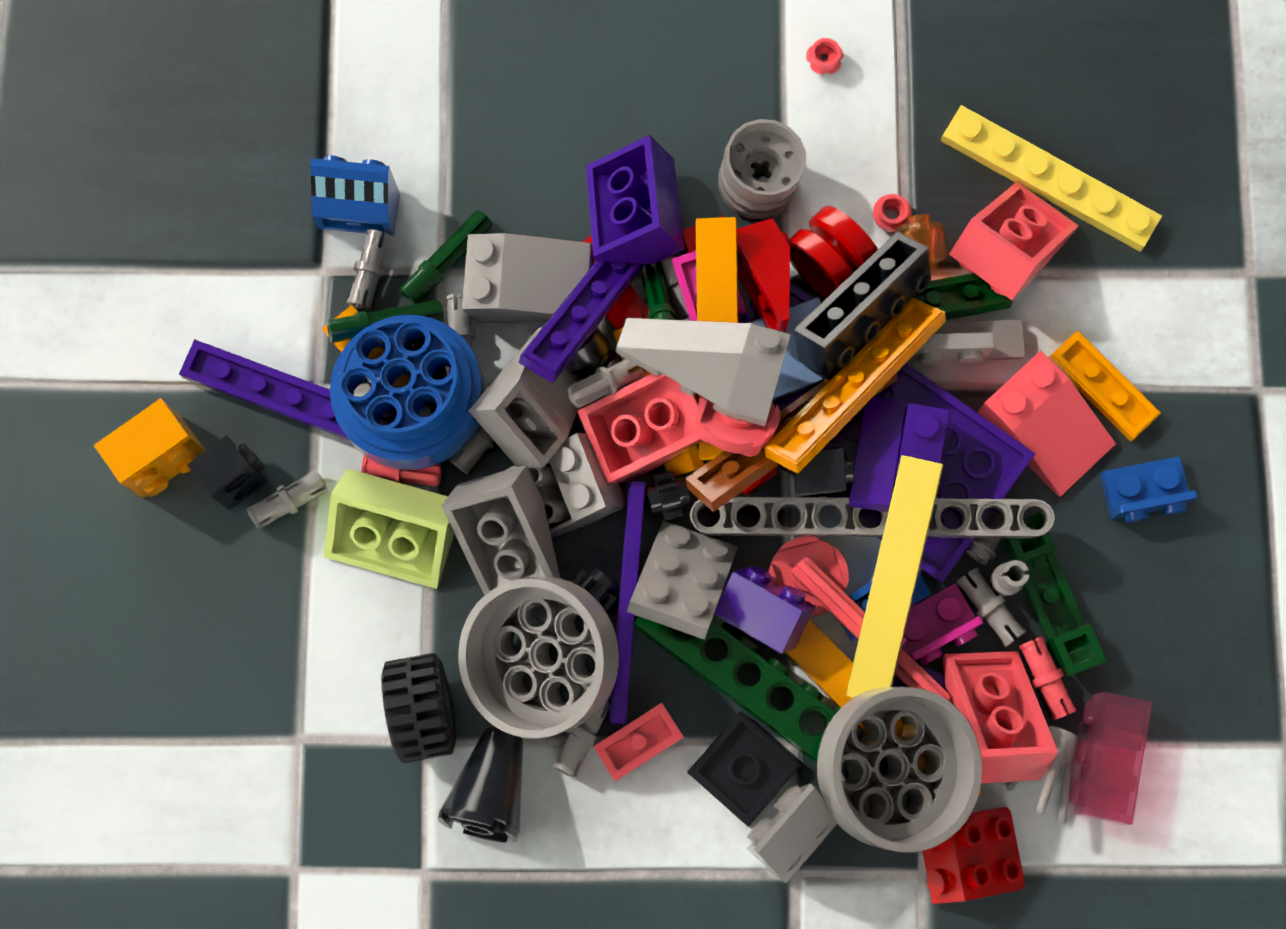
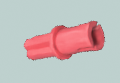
M364 455L361 467L362 473L394 480L401 484L409 482L437 486L442 477L440 464L424 469L400 470L380 465Z

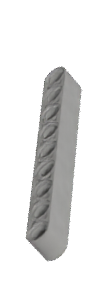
M734 497L719 508L720 519L712 527H704L698 521L700 510L706 506L701 500L694 503L690 512L691 522L699 532L705 535L883 537L888 512L879 511L881 515L880 525L869 529L862 526L858 516L862 508L849 507V498ZM936 499L927 537L1036 538L1050 531L1054 525L1055 516L1049 504L1037 499ZM753 506L759 510L761 517L757 525L748 528L738 522V513L742 508ZM791 506L800 512L801 520L795 527L787 528L779 523L777 519L778 513L784 507ZM824 507H834L841 515L839 525L834 528L822 526L818 521L820 510ZM945 508H955L961 514L962 523L958 529H948L942 524L940 517L941 512ZM994 508L1001 513L1003 521L999 529L992 530L983 524L982 513L985 509ZM1033 508L1042 514L1043 525L1039 530H1032L1025 525L1023 516L1026 509Z

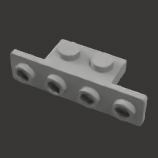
M1021 320L945 322L907 362H919L922 365H936L943 361L975 364L983 360L1022 359L1025 355L1023 322Z

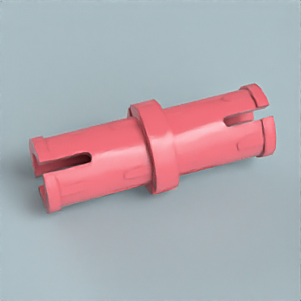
M1041 636L1020 645L1019 648L1022 650L1035 678L1031 682L1034 688L1039 687L1052 716V721L1076 712L1077 709L1074 707L1061 679L1064 673L1061 668L1057 670L1044 642L1045 639Z

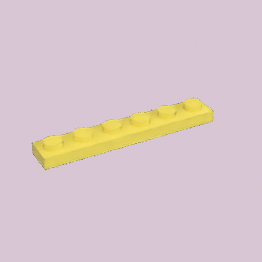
M962 105L941 138V142L1009 180L1015 183L1019 182L1036 195L1139 252L1145 247L1162 215Z

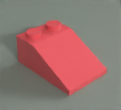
M1016 182L970 220L949 255L955 258L962 268L975 273L989 283L996 293L1013 300L1030 284L1076 231L1079 225L1019 182Z
M1041 350L998 389L977 412L1035 453L1028 466L1058 497H1061L1116 445L1071 380Z
M650 374L618 390L613 396L610 394L577 411L607 484L626 483L660 467L703 441L698 434L699 426L696 420V411L699 401L695 393L690 396L680 390L681 384L666 375L656 376Z
M1018 651L944 654L942 662L946 692L950 695L949 702L969 722L980 748L982 759L981 784L1041 780L1059 752Z

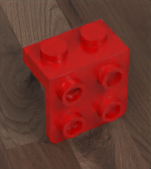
M1007 807L972 812L967 821L952 837L936 847L922 851L932 904L974 900L1021 890L1025 885L1012 814Z

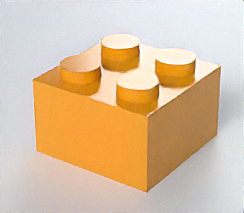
M162 398L94 445L120 484L141 498L146 496L152 497L161 493L169 485L168 481L180 472L182 474L190 472L191 470L187 464L206 450L183 417Z

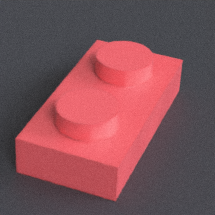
M660 703L593 747L616 782L684 737L664 705Z

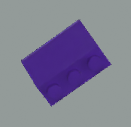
M651 135L586 165L593 257L597 261L654 264L685 250L675 161Z

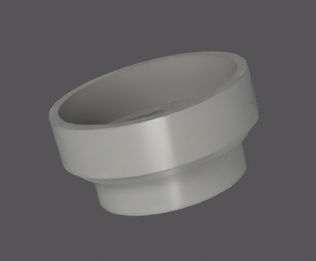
M533 577L499 585L477 602L462 629L458 660L464 688L479 713L492 725L506 733L522 738L534 739L550 737L574 729L590 720L603 707L616 681L619 651L613 625L603 607L590 593L564 579ZM541 604L547 611L545 623L541 621L538 614ZM577 614L584 621L582 634L575 628L574 621ZM515 634L519 635L522 642L520 652L514 646L513 639ZM551 644L558 650L557 662H554L550 657L549 648ZM588 654L595 661L594 673H591L585 664ZM525 673H528L532 678L533 686L531 691L524 683ZM562 683L569 690L568 702L560 694Z
M882 687L857 695L834 715L820 743L817 776L820 792L825 800L828 811L837 824L849 835L870 846L896 852H919L945 842L967 821L980 792L982 759L978 741L969 722L948 700L936 693L920 688ZM900 718L903 723V732L898 738L895 734V723ZM862 722L865 726L866 734L864 739L859 742L856 736V729ZM921 753L925 756V766L922 771L917 766V759ZM885 756L888 762V769L885 775L882 776L879 771V763ZM847 761L850 766V774L843 781L841 778V766ZM908 791L910 795V804L904 810L902 806V797L904 793ZM870 795L873 805L871 811L866 815L863 810V803L865 798Z

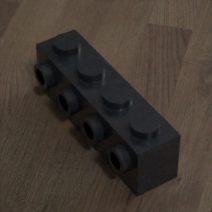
M897 231L794 329L799 362L828 379L840 368L846 367L851 362L853 356L866 343L872 342L883 326L892 318L899 316L905 305L917 293H922L928 287L931 281L929 248Z

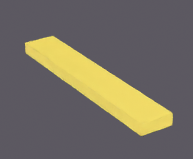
M904 455L901 456L846 692L848 697L854 698L859 694L876 688L892 687L943 464Z

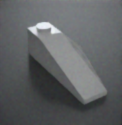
M627 318L616 347V353L656 376L666 375L680 383V390L690 396L697 393L713 402V409L725 416L765 426L791 334L751 323Z

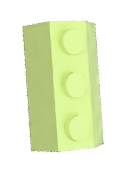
M346 469L330 496L324 557L437 589L455 534L441 506L448 496Z

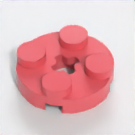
M700 396L696 420L699 426V437L704 442L713 444L727 452L752 457L759 454L761 449L774 438L780 421V410L778 405L775 408L773 402L771 403L766 425L761 426L725 416L713 409V402Z
M802 536L786 542L778 550L772 559L768 573L772 576L771 581L782 587L785 585L792 586L802 591L806 595L805 600L816 606L811 617H816L829 612V610L792 575L793 568L803 558H810L843 592H845L848 585L849 570L844 556L836 547H832L829 543L821 541L822 539L814 536Z

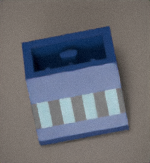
M333 155L325 156L324 159L311 158L312 217L319 229L365 234L368 229L381 231V235L386 233L394 236L400 192L389 166L373 159H366L362 163L347 162L346 159Z

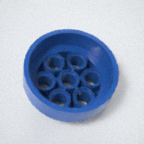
M418 315L389 317L375 322L359 332L350 340L339 355L330 382L332 410L336 421L348 439L370 460L380 465L400 470H417L435 466L453 457L464 448L480 425L469 410L486 391L481 368L472 349L464 338L450 326L433 318ZM415 339L425 340L424 345L419 350H407L411 341ZM385 347V352L380 358L368 359L372 349ZM438 368H451L450 374L446 378L441 380L432 378L433 373ZM399 376H411L410 382L405 387H393L394 381ZM360 384H371L367 394L359 397L354 396V391ZM425 404H437L436 411L431 416H418L419 410ZM390 411L397 412L394 422L386 426L379 425V420L384 413Z

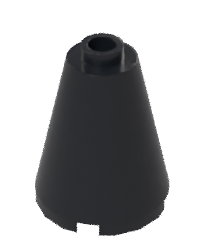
M495 726L485 729L442 805L438 815V822L452 829L453 822L459 823L464 828L463 834L475 838L506 843L509 836L513 842H517L520 833L523 739L506 733Z

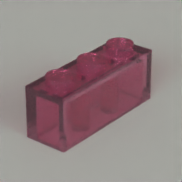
M1108 692L1094 694L1093 700L1089 699L1087 701L1083 718L1084 723L1089 724L1086 740H1081L1077 755V763L1082 764L1080 779L1073 782L1070 794V803L1075 805L1074 815L1119 825L1133 824L1152 702Z

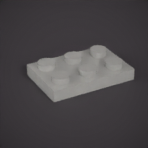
M663 520L631 597L627 612L705 640L738 546Z

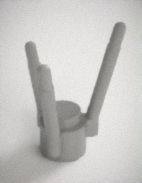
M1048 726L1059 753L1049 767L1036 811L1038 814L1045 812L1058 770L1065 766L1058 821L1065 823L1069 808L1074 765L1079 754L1075 750L1079 738L1067 730ZM1019 781L1008 782L1006 788L1010 791L1013 790Z

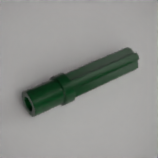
M476 210L427 261L424 260L418 266V270L399 288L401 293L410 302L417 304L435 285L437 286L444 279L443 276L466 254L468 234H485L492 227V222L488 216Z
M660 263L646 264L641 270V278L649 307L648 319L677 320L675 310L670 305Z
M433 300L366 313V311L357 312L352 316L327 320V331L330 342L336 343L351 340L371 324L393 316L418 315L442 322L444 320L443 307L439 300Z

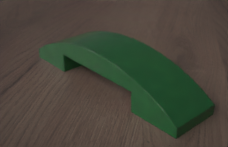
M1040 512L1023 519L1025 525L1032 530H1039L1043 525V517ZM1049 531L1036 538H1005L1012 561H1021L1028 567V571L1024 574H1029V578L1022 588L1048 644L1066 675L1071 676L1106 662L1107 660L1091 624H1085L1053 551L1057 548Z

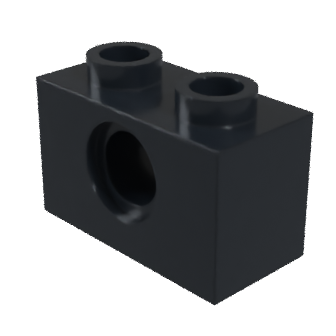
M844 449L821 450L799 473L794 472L796 497H844L847 487H851L852 483H854L852 458L844 459Z

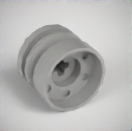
M757 119L744 123L732 134L718 172V188L723 201L733 212L748 219L764 220L779 215L790 205L806 168V151L801 138L789 126L776 120ZM759 174L762 175L759 180L755 179Z

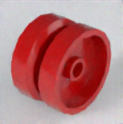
M824 206L809 221L810 230L800 229L789 239L791 243L790 262L801 278L823 298L829 297L878 250L868 234L852 218L833 206Z

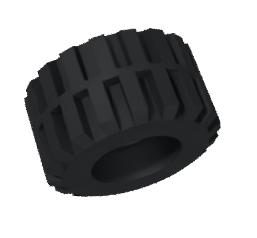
M436 653L386 661L381 675L383 706L390 741L400 762L403 764L452 755L456 744L455 722L448 681L442 661Z

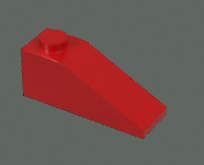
M771 218L737 229L738 278L766 328L786 333L789 322L791 243L788 235L785 232H781L774 219Z

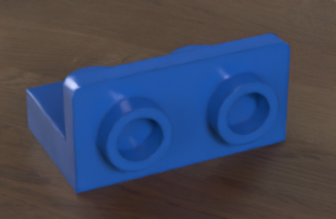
M1180 456L1107 470L1100 474L1111 520L1124 517L1125 523L1138 522L1148 519V512L1163 510L1164 516L1182 513L1188 510V504L1198 498L1196 490L1189 491Z

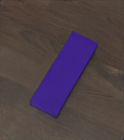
M873 397L865 404L854 468V483H852L849 497V507L889 512L906 401Z

